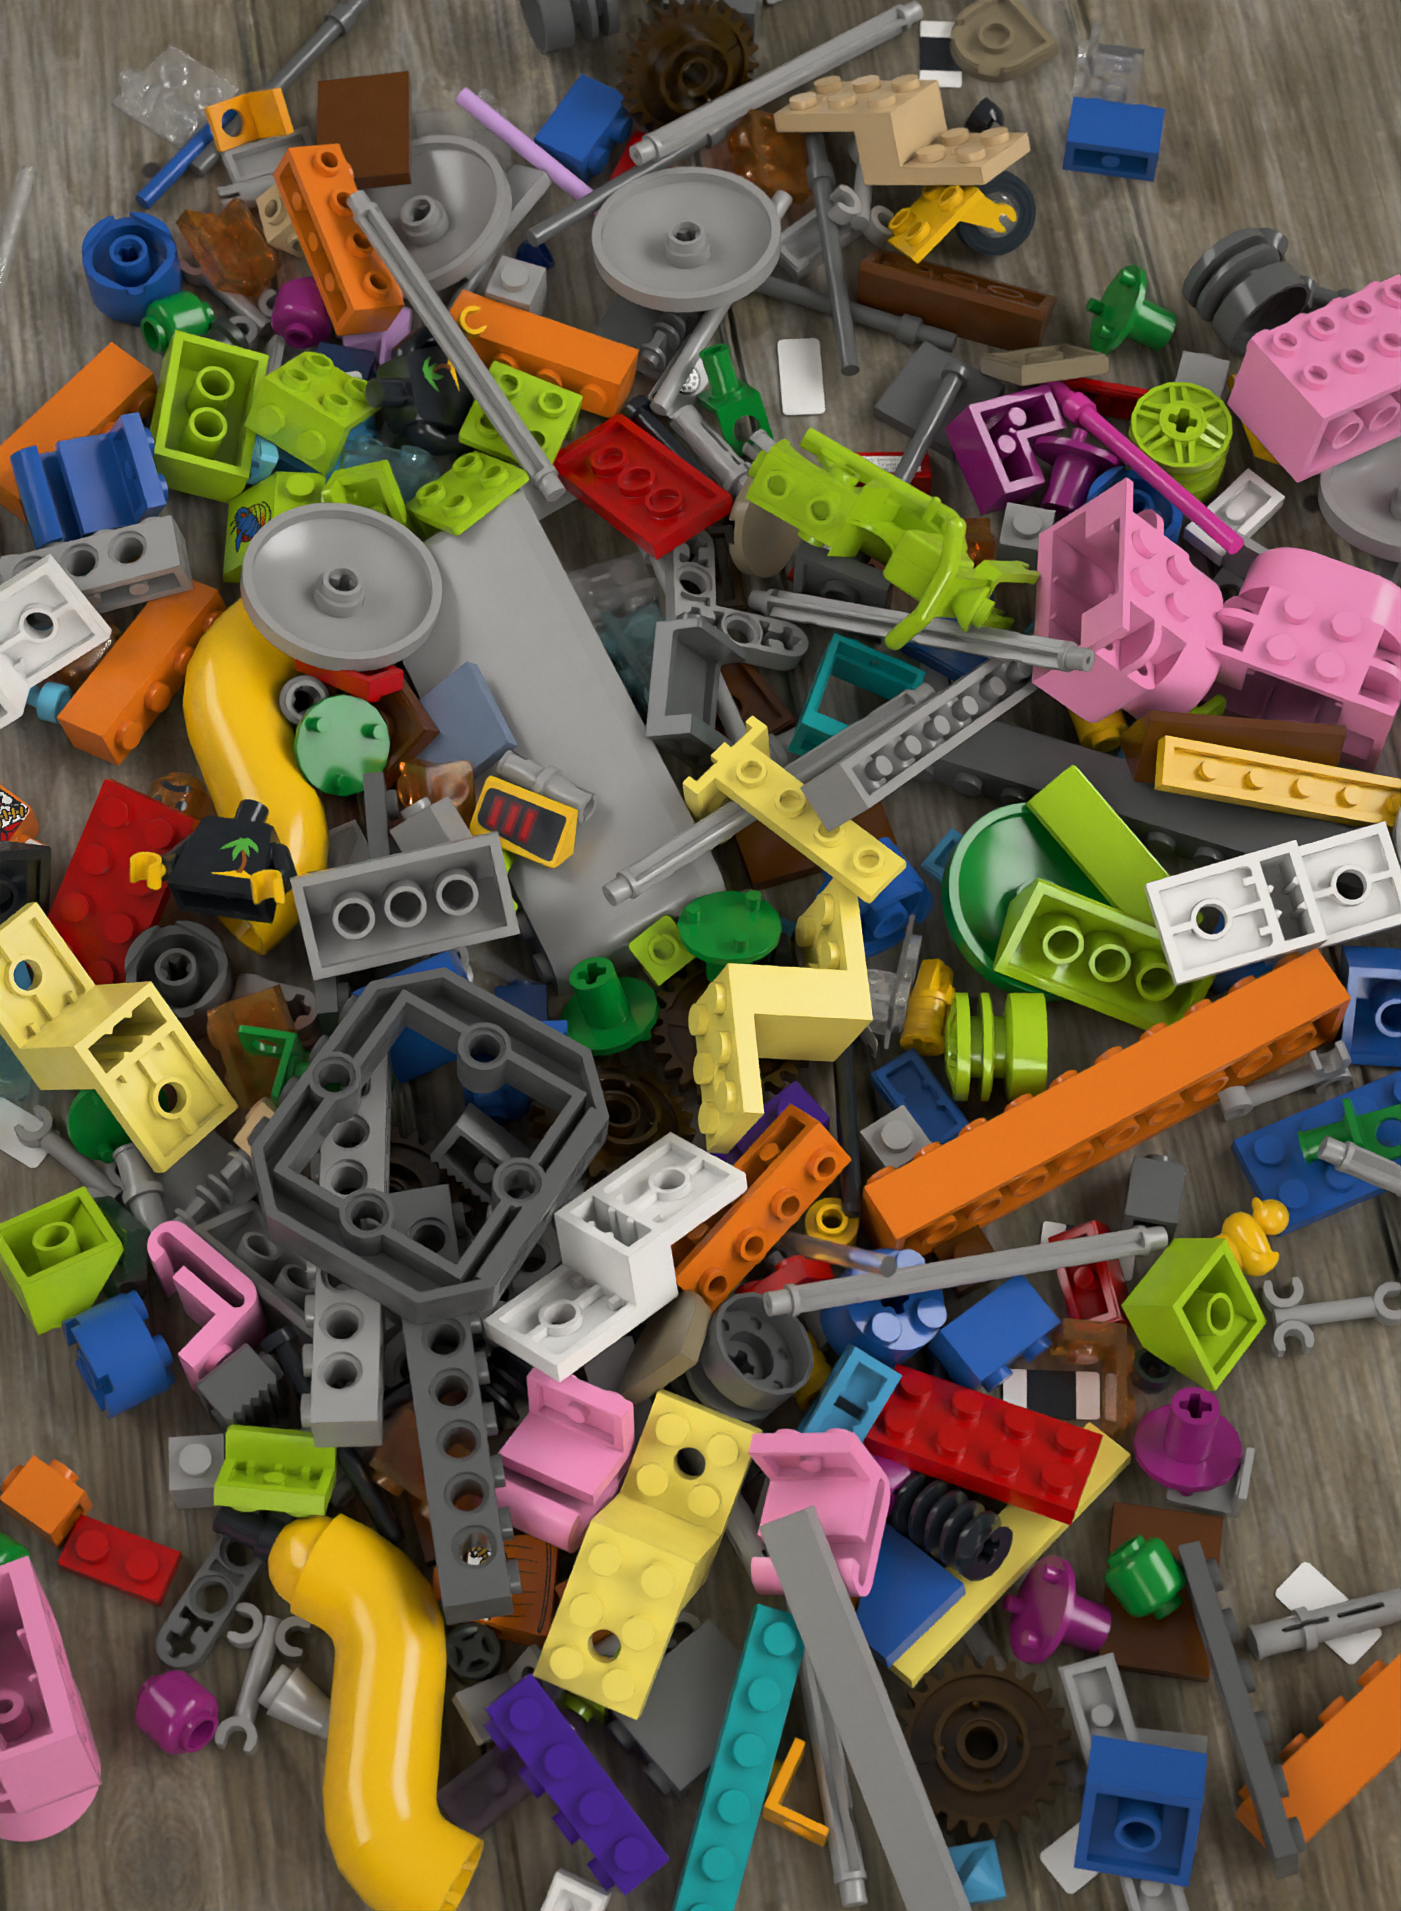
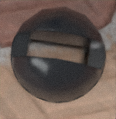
M985 97L972 111L965 122L964 128H967L971 133H982L985 130L991 129L990 127L994 122L1003 127V112L995 103Z
M1141 1348L1132 1360L1129 1376L1132 1385L1144 1391L1145 1394H1158L1168 1387L1176 1368L1168 1365L1147 1349ZM1151 1365L1159 1369L1154 1378L1146 1375Z

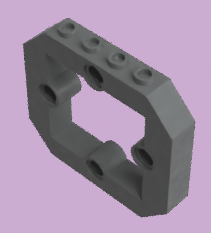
M445 967L370 981L359 997L354 994L346 1001L338 1017L340 1024L330 1037L323 1035L317 1041L309 1056V1063L311 1064L300 1078L295 1075L287 1082L279 1097V1104L281 1105L270 1119L263 1117L250 1135L248 1144L251 1146L252 1170L267 1237L416 1325L493 1309L553 1220L554 1213L561 1208L606 1141L609 1114L591 1049ZM406 1026L457 1055V1076L461 1084L468 1090L478 1094H486L499 1090L507 1083L559 1113V1116L529 1159L524 1157L511 1158L496 1168L492 1179V1214L457 1265L395 1230L394 1206L390 1198L383 1192L373 1188H361L351 1192L345 1199H342L301 1175L303 1169L336 1123L349 1120L358 1112L361 1105L362 1087ZM477 1054H489L495 1060L481 1063L475 1061L472 1057ZM329 1083H340L346 1086L340 1092H329L323 1089ZM513 1188H523L530 1192L531 1195L525 1199H515L506 1192ZM370 1218L376 1220L380 1225L372 1230H362L354 1224L361 1219Z

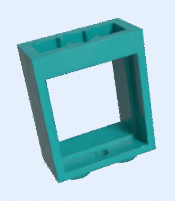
M834 633L819 662L787 750L803 756L849 727L847 724L817 712L831 675L891 700L904 690H913L921 685L926 671L914 667L902 659L893 658L869 648L857 640L848 639Z

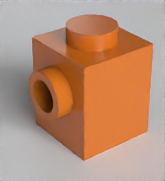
M33 1455L25 1466L18 1465L9 1473L1 1488L3 1494L0 1496V1502L6 1512L58 1550L69 1538L79 1515L83 1514L86 1516L93 1507L86 1492L75 1484L79 1480L78 1476L56 1459H53L47 1465Z

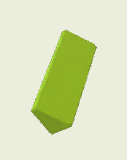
M1075 765L1069 766L1030 799L1026 806L1113 908L1155 924L1144 886L1147 883L1171 876ZM1200 910L1196 916L1198 926L1205 921V917Z

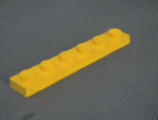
M1167 735L1158 740L1154 790L1357 827H1367L1385 821L1388 832L1393 833L1395 818L1401 806V779Z

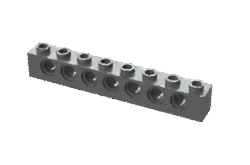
M448 1184L385 1194L390 1198L394 1206L395 1230L421 1245L428 1242L441 1243L444 1246L437 1254L456 1265L466 1251L459 1252L457 1235L467 1234L463 1203L451 1202ZM474 1312L417 1325L401 1316L446 1623L451 1625L514 1614L512 1595L522 1593L517 1559L506 1561L503 1541L514 1540L509 1506L498 1508L495 1489L506 1487L501 1453L490 1455L487 1436L498 1435L493 1402L482 1403L480 1385L490 1384L485 1351L474 1352L472 1334L482 1333L480 1313ZM443 1341H453L459 1345L453 1353L448 1355H439L432 1351L438 1343ZM452 1391L462 1392L467 1395L466 1399L457 1406H445L439 1402L445 1394ZM465 1442L475 1447L473 1452L464 1458H453L447 1454L448 1450L457 1443ZM468 1494L477 1495L483 1499L480 1506L472 1511H461L454 1506L459 1498ZM474 1547H483L491 1552L489 1558L478 1565H471L462 1560L463 1555Z

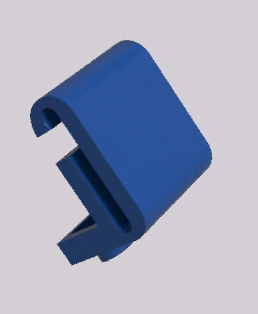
M139 412L120 415L109 433L57 441L54 446L55 451L41 454L38 453L37 446L34 445L13 453L9 458L36 550L43 549L48 544L54 542H69L92 536L99 530H115L138 524L146 518L158 517L167 505V483L161 473L157 474L153 460L155 451L153 436L148 428L143 427Z

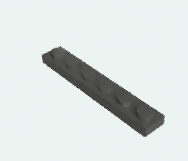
M1200 1540L1179 1545V1563L1184 1568L1187 1577L1185 1588L1275 1878L1280 1879L1299 1874L1298 1853L1306 1851L1303 1832L1297 1816L1287 1818L1281 1799L1289 1797L1287 1782L1281 1764L1270 1765L1265 1746L1272 1744L1270 1728L1264 1711L1254 1712L1248 1694L1256 1692L1254 1678L1247 1658L1237 1661L1232 1642L1239 1641L1240 1638L1232 1609L1226 1608L1221 1610L1216 1592L1224 1590L1217 1561L1215 1558L1205 1559Z

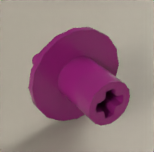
M1080 428L1073 429L1071 438L1040 436L1032 444L1033 453L1042 461L1053 466L1041 507L1055 511V515L1065 518L1086 504L1089 489L1095 479L1114 467L1125 466L1112 451L1107 452L1084 443L1087 431Z
M1198 1387L1181 1389L1172 1397L1171 1404H1166L1150 1411L1137 1425L1133 1441L1137 1463L1146 1474L1165 1487L1178 1490L1183 1496H1191L1194 1492L1210 1491L1226 1484L1238 1471L1243 1448L1238 1432L1225 1417L1219 1414L1220 1405L1218 1399L1209 1391Z
M1056 1555L1040 1559L1028 1572L1019 1588L1017 1596L1007 1594L1003 1599L1002 1608L1012 1612L1009 1626L1010 1646L1015 1658L1029 1665L1042 1663L1055 1651L1059 1643L1089 1653L1097 1652L1106 1641L1110 1631L1111 1612L1108 1606L1076 1595L1075 1573L1069 1561Z

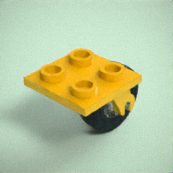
M1005 170L985 185H924L921 192L922 195L909 208L900 210L891 219L888 227L892 231V236L886 242L918 264L954 228L958 238L973 251L990 256L1003 255L1019 247L1029 236L1036 217L1035 200L1026 183L1016 175Z

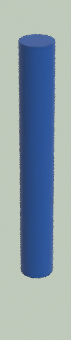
M229 109L223 114L221 119L222 128L238 114L236 111ZM209 122L135 196L136 201L143 208L150 209L190 167L189 164L214 139Z

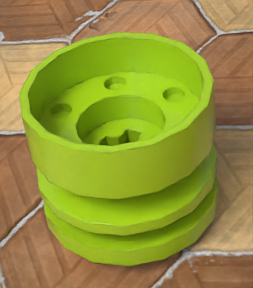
M1169 382L1152 388L1138 400L1134 408L1128 430V439L1201 503L1204 504L1216 493L1222 480L1226 456L1233 435L1232 416L1224 401L1210 389L1191 382ZM1123 461L1126 470H1133Z
M953 993L951 1011L948 1020L945 1022L944 1033L945 1073H947L951 1085L953 1101H968L970 1078H976L979 1101H989L993 1078H1003L1008 1102H1012L1024 1094H1031L1035 1097L1046 1091L1048 1031L1044 993H1009L1005 1001L1003 1016L993 1015L989 993L979 994L977 1016H970L968 993Z

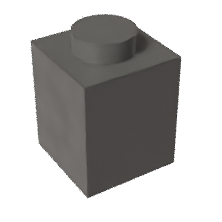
M1164 1155L1134 1156L1128 1175L1120 1231L1132 1229L1136 1225H1144L1146 1228L1163 1226L1168 1235V1242H1172L1178 1224L1187 1165L1176 1164L1173 1159Z

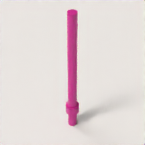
M1060 380L1042 383V385H1049L1056 403L1062 407L1063 416L1076 427L1084 426L1229 554H1235L1242 548L1244 539L1097 413L1095 403L1082 392L1074 393Z

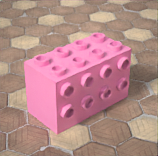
M1400 274L1382 282H1372L1363 290L1348 297L1335 298L1325 307L1309 314H1298L1288 323L1272 330H1261L1247 343V351L1240 370L1234 378V386L1227 405L1297 483L1401 436Z

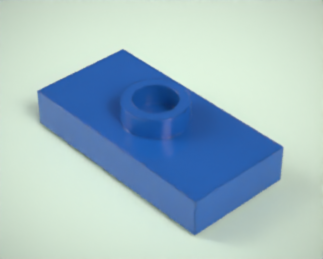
M914 1047L870 1074L871 1083L890 1109L894 1111L904 1105L931 1143L940 1142L941 1145H944L959 1137L958 1134L961 1129L969 1124V1121Z

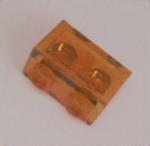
M750 109L741 120L740 125L735 126L729 135L728 149L733 156L735 175L752 182L770 199L773 198L776 191L782 190L792 197V203L803 205L811 195V191L807 184V166L801 132H777L772 113Z
M233 198L219 216L211 212L202 213L185 209L175 222L216 291L257 298L282 266L280 259L272 246L267 244L264 233L242 199Z

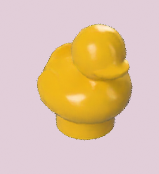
M1254 1197L1252 1199V1216L1245 1212L1231 1214L1225 1219L1221 1234L1213 1238L1226 1239L1243 1274L1259 1277L1270 1272L1279 1260V1252L1271 1250L1266 1235L1273 1236L1284 1231L1289 1223V1212L1286 1206L1278 1200L1267 1199L1262 1201L1258 1197Z

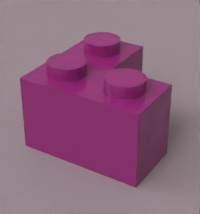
M1048 384L968 405L944 429L981 516L1006 509L1007 502L1022 504L1046 482L1032 450L1033 441L1040 436H1057L1067 427Z

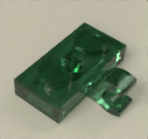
M111 1196L93 1198L124 1248L121 1257L102 1288L104 1297L108 1300L118 1295L119 1287L124 1282H131L130 1292L135 1290L141 1299H144L147 1293L145 1280L148 1279V1260H151L147 1251V1242L151 1234L150 1230Z

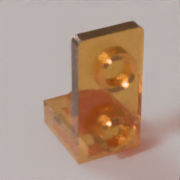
M1063 1318L1050 1335V1340L1053 1343L1050 1347V1355L1065 1356L1068 1362L1079 1365L1094 1364L1102 1360V1432L1113 1441H1116L1126 1428L1132 1425L1135 1412L1134 1396L1127 1394V1375L1132 1373L1135 1358L1134 1345L1127 1342V1324Z

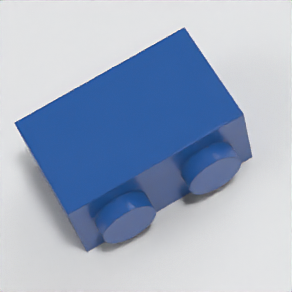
M581 74L535 136L534 142L587 185L593 175L599 176L603 172L609 159V153L617 142L623 143L627 139L633 125V119L630 117V113L622 106L621 101L624 97L617 90Z
M1073 96L1063 170L1154 182L1165 109L1150 107L1145 104L1133 105L1104 101L1099 98Z
M1024 1275L1013 1276L942 1328L927 1348L956 1384L975 1391L983 1386L987 1393H990L1013 1375L1009 1366L1023 1357L1029 1364L1053 1345L1048 1336L1061 1322Z

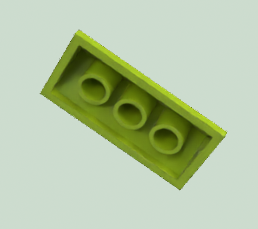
M1036 878L1010 901L993 964L994 971L1144 1030H1148L1162 1022L1169 1026L1184 1018L1185 1012L1190 1007L1204 999L1216 975L1174 986L1155 924L1040 878Z

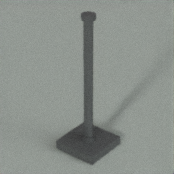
M947 363L941 372L942 382L893 474L908 484L911 483L959 389H964L971 378L969 371L964 366L957 363ZM803 540L795 555L794 593L891 610L894 584L885 579L883 571L868 565L872 557L860 550L856 557L827 556L830 550L814 546ZM854 633L856 635H859L861 637H864L879 644H881L884 639Z

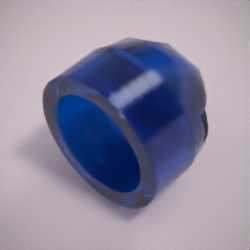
M526 239L516 249L514 259L544 267L546 272L555 266L554 258L545 243L538 247H533Z

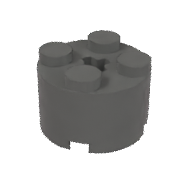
M187 920L176 921L175 925L161 928L158 924L148 928L135 939L125 958L126 983L151 981L193 1042L201 1040L206 1033L212 1031L221 1023L235 983L222 943L210 929L199 923Z

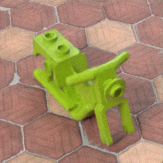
M811 427L805 433L799 446L816 455L817 461L822 465L823 469L799 454L790 445V441L785 438L772 445L769 452L765 450L759 452L748 472V476L754 480L748 489L746 499L798 528V536L809 544L817 547L829 546L831 549L827 556L856 557L860 550L886 565L883 571L885 579L919 601L916 609L885 636L884 642L889 649L898 650L928 626L934 617L956 618L961 630L965 633L970 630L972 625L979 629L985 626L1010 631L1014 624V619L1002 617L1004 611L995 608L996 602L990 600L989 597L999 582L1036 584L1040 577L1039 571L1028 570L1030 565L1019 560H984L974 568V562L967 554L966 523L955 510L941 503L939 497L927 495ZM858 481L866 484L864 487H855Z

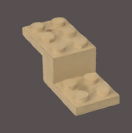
M915 74L899 76L892 81H880L877 75L863 76L854 81L841 82V77L839 76L824 77L816 80L814 88L808 92L792 96L789 99L790 104L773 114L777 132L854 131L865 185H985L1031 151L1028 133H1009L1008 128L1005 127L991 128L982 133H968L967 128L947 130L938 80H919L918 75Z

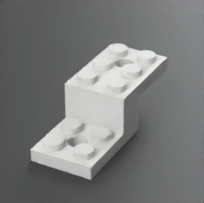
M48 554L0 585V729L23 715L31 687L110 639L112 629L51 554ZM41 612L52 619L54 626L44 631L36 630L28 624L26 617L31 613Z
M1385 821L1299 847L1297 840L1150 882L1144 886L1174 986L1263 960L1265 965H1269L1294 952L1303 955L1315 948L1320 950L1401 926V869ZM1346 872L1353 873L1362 880L1364 889L1360 898L1350 900L1339 894L1336 882L1340 874ZM1214 907L1223 914L1225 925L1221 932L1210 935L1199 929L1196 916L1201 908Z
M671 1132L554 1213L563 1264L485 1318L483 1323L486 1337L560 1383L678 1296L671 1245L747 1191L746 1174Z

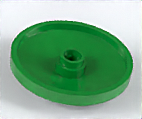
M1016 803L1000 807L989 812L974 823L960 837L949 854L941 886L942 907L947 927L952 939L967 962L996 987L1008 993H1044L1046 1002L1066 1001L1068 999L994 971L993 964L1009 903L1036 878H1040L1110 907L1113 906L1026 806V803Z

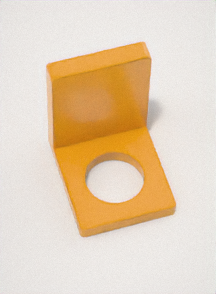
M280 87L250 91L205 107V113L218 152H224L258 139L286 136L294 133ZM229 109L236 111L242 119L241 132L235 137L227 135L221 125L222 116Z
M795 1738L785 1761L782 1762L776 1758L774 1760L766 1790L769 1796L763 1806V1819L824 1847L828 1839V1827L781 1805L805 1755L806 1742Z

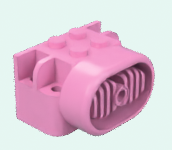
M1127 477L1039 534L1037 571H1039L1040 577L1036 585L1034 635L1075 642L1078 647L1092 649L1095 657L1094 664L1088 672L1073 670L1068 673L1033 666L1032 683L1090 723H1098L1121 708L1137 720L1149 710L1188 713L1207 694L1221 666V662L1205 648L1206 639L1223 645V625L1216 619L1218 611L1223 609L1221 590L1211 578L1191 564L1187 552L1164 536V522L1160 515L1152 509H1146L1137 514L1133 512L1134 482Z
M1282 547L1270 549L1259 554L1251 563L1238 596L1225 601L1223 609L1217 613L1216 619L1223 625V645L1206 639L1205 648L1221 662V666L1211 688L1196 706L1200 708L1220 693L1227 700L1223 716L1346 726V738L1339 761L1374 773L1401 704V588L1379 575L1305 549Z
M29 1556L0 1566V1838L15 1842H29L51 1837L76 1822L91 1805L98 1787L102 1785L97 1747L81 1695L71 1673L54 1613Z

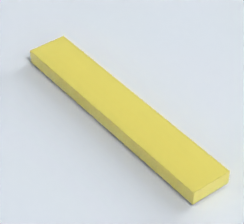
M1088 1422L1084 1429L1101 1434L1103 1438L1073 1522L1131 1461V1454L1091 1422ZM1008 1504L998 1516L1000 1517L1001 1527H1009L1013 1531V1540L1008 1556L1000 1568L986 1579L970 1581L960 1575L958 1570L947 1566L945 1569L964 1584L966 1594L888 1669L913 1688L923 1678V1675L931 1670L1070 1525Z

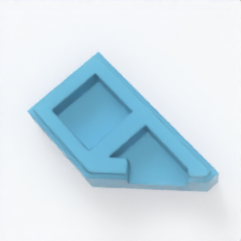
M257 433L250 475L247 484L256 485L270 476L279 458L277 446Z

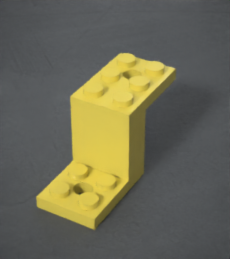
M835 878L817 895L814 902L797 920L795 939L797 945L802 947L803 968L728 963L690 1008L688 1026L690 1034L696 1036L697 1046L693 1076L696 1084L701 1086L702 1104L698 1113V1125L700 1132L706 1135L708 1153L727 1154L764 1114L758 1058L834 1062L873 1020L858 896Z
M37 902L27 903L0 925V1035L40 1090L95 1089L155 1173H165L239 1107L151 981L95 985ZM21 961L27 962L34 973L33 982L26 990H22L16 985L13 976L16 965ZM167 1083L172 1085L177 1093L176 1106L169 1113L162 1110L158 1102L159 1091Z
M665 1389L657 1392L620 1493L590 1521L533 1676L635 1720L640 1717L679 1613L707 1580L752 1461V1457L748 1452L753 1433H762V1429ZM691 1447L702 1453L705 1459V1470L702 1474L691 1476L680 1469L677 1457L682 1448ZM601 1629L613 1632L621 1644L619 1655L615 1657L600 1655L593 1646L592 1638L594 1632Z

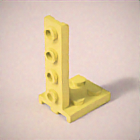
M753 715L745 722L746 733L732 747L724 742L711 755V761L714 764L697 781L689 776L682 783L685 804L695 823L733 800L867 903H872L891 881L906 868V861L851 819L828 832L800 789L804 784L770 759L768 727ZM731 837L720 843V845L726 843Z

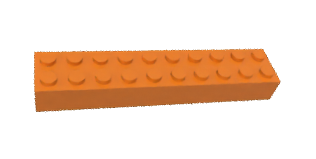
M1317 948L1302 956L1298 952L1291 953L1279 960L1268 974L1258 979L1253 975L1241 979L1229 989L1228 995L1213 1003L1210 999H1204L1196 1003L1185 1012L1184 1018L1169 1026L1165 1022L1152 1026L1140 1036L1139 1042L1124 1050L1121 1046H1116L1105 1051L1095 1060V1065L1080 1073L1076 1070H1070L1061 1074L1052 1081L1049 1086L1050 1089L1035 1097L1031 1094H1024L1014 1099L1005 1107L1004 1113L989 1121L986 1118H979L970 1122L961 1129L958 1134L959 1137L944 1145H941L940 1142H933L923 1147L913 1156V1161L898 1169H895L894 1166H888L879 1170L867 1180V1185L864 1186L863 1210L860 1215L859 1225L875 1250L883 1248L894 1249L895 1251L911 1249L917 1251L925 1259L931 1256L932 1248L976 1225L983 1228L1212 1106L1220 1101L1217 1095L1220 1091L1234 1086L1247 1087L1307 1055L1309 1052L1335 1040L1351 996Z

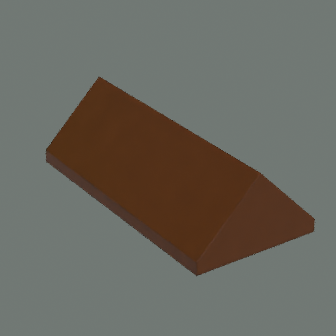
M877 248L864 258L859 269L858 304L903 317L905 313L924 319L923 324L956 333L958 337L1007 351L1041 346L1057 301L1056 296L933 262L921 260L916 264L904 254L882 248Z
M1149 710L1121 733L1120 744L1134 782L1155 783L1158 740L1165 735L1337 767L1346 738V726Z

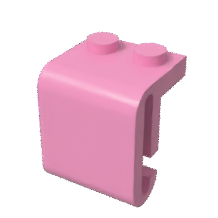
M167 1221L158 1225L152 1231L148 1238L147 1251L166 1297L169 1299L177 1290L186 1314L202 1327L194 1338L178 1353L191 1389L197 1393L195 1384L245 1343L255 1352L260 1346L259 1343L267 1337L268 1325L254 1283L188 1226L179 1221Z
M534 1367L527 1375L529 1413L498 1452V1454L501 1453L502 1463L505 1466L504 1476L506 1487L495 1489L498 1508L509 1506L512 1527L569 1553H574L581 1546L590 1521L619 1494L635 1454L633 1402L626 1400L614 1391H605L579 1380L573 1374L559 1383ZM473 1495L474 1509L482 1503L483 1499L481 1497Z
M833 1428L825 1433H800L791 1429H780L775 1433H753L748 1453L770 1480L760 1526L814 1505L849 1597L867 1596L874 1579L890 1503V1484L885 1472L857 1435L844 1429ZM758 1530V1534H757V1535H758V1536L761 1538V1540L764 1542L763 1537H762V1535H761V1532H760V1530ZM770 1555L769 1557H752L751 1578L757 1593L765 1596H785Z

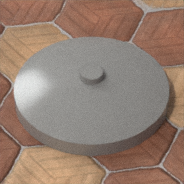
M434 135L412 140V184L363 189L370 201L377 203L381 213L435 292L460 281L487 259L501 240L508 225L512 209L511 187L505 172L494 155L478 142L454 135ZM402 291L403 299L407 298L404 292Z
M707 167L663 169L628 182L603 203L592 227L593 256L596 268L606 284L616 293L633 303L666 312H698L715 309L747 296L770 276L781 252L780 218L770 198L759 187L738 175Z
M1401 436L1321 472L1318 488V502L1322 515L1340 537L1366 553L1397 563H1401Z
M344 503L304 505L288 510L268 521L259 529L249 543L244 556L240 577L242 601L250 620L257 630L271 644L285 654L306 664L333 671L354 670L361 672L375 670L407 658L419 649L430 636L435 627L442 601L441 575L432 554L425 544L407 527L389 516L362 506Z

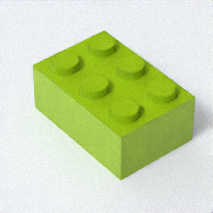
M175 330L163 357L150 428L155 446L154 464L157 474L161 473L164 476L168 488L227 504L242 493L249 479L256 433L244 426L262 379L266 376L269 355Z

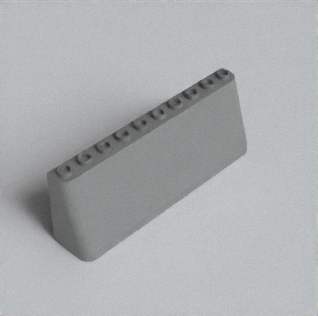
M518 489L461 535L454 536L441 530L423 541L432 554L441 575V606L435 627L428 639L414 653L395 664L397 668L404 670L403 678L418 700L465 662L477 664L518 745L514 749L519 754L545 768L547 766H554L560 769L564 778L598 795V803L592 816L586 822H577L574 854L558 867L549 868L513 853L516 859L507 873L512 898L518 905L516 910L520 931L518 935L522 941L531 940L537 952L532 955V960L539 978L543 984L551 981L558 997L573 992L569 975L575 965L591 957L608 958L613 963L616 973L635 966L640 962L628 948L631 941L664 915L670 916L677 925L682 910L694 899L711 893L726 891L719 868L709 850L689 864L675 870L673 874L635 899L628 898L617 906H612L606 900L602 887L615 879L617 872L688 829L695 822L653 740L645 737L646 727L526 495L521 489ZM499 761L452 796L461 817L470 815L472 819L486 778L490 775L497 778L496 769Z

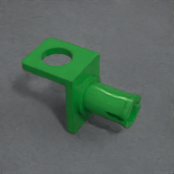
M725 343L716 344L703 349L699 353L711 389L697 394L696 398L699 404L716 415L723 439L741 457L745 455L742 452L744 444L746 442H749L751 445L755 443L751 439L744 442L738 441L734 436V425L742 416H753L757 421V431L763 429L772 440L774 438L760 392L737 378L729 353V346Z
M239 1025L237 1035L247 1053L281 1059L271 1093V1100L277 1110L281 1105L279 1104V1097L287 1082L295 1075L300 1078L311 1063L305 1061L306 1053L296 1033ZM257 1039L267 1040L278 1046L266 1045L257 1041ZM329 1083L323 1089L329 1092L342 1091L340 1086L345 1088L346 1086L340 1083Z
M1350 1097L1342 1099L1346 1113L1342 1115L1343 1120L1297 1132L1307 1165L1313 1161L1320 1160V1158H1317V1152L1322 1140L1326 1136L1343 1143L1347 1140L1351 1141L1359 1147L1393 1161L1401 1158V1144L1395 1147L1383 1146L1377 1141L1376 1132L1378 1127L1387 1120L1401 1122V1104L1358 1115Z

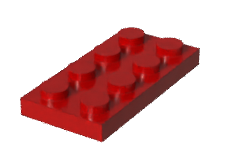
M621 413L616 414L559 450L553 466L559 472L558 479L568 492L656 560L731 513L734 504L730 493Z
M105 779L47 917L95 985L126 983L125 958L130 946L141 933L148 928L158 925L171 895L166 881L162 882V886L158 890L148 888L147 880H140L136 883L130 882L131 856L139 852H152L159 856L165 854L190 833L195 832L200 823V820L113 779Z
M897 1363L894 1371L901 1374L902 1377L864 1439L863 1445L871 1455L893 1460L909 1469L1070 1526L1072 1525L1096 1460L1103 1435Z

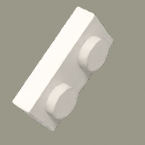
M1248 468L1207 508L1231 529L1250 538L1283 507L1285 496ZM1193 521L1185 527L1183 538L1220 567L1224 562L1226 550Z

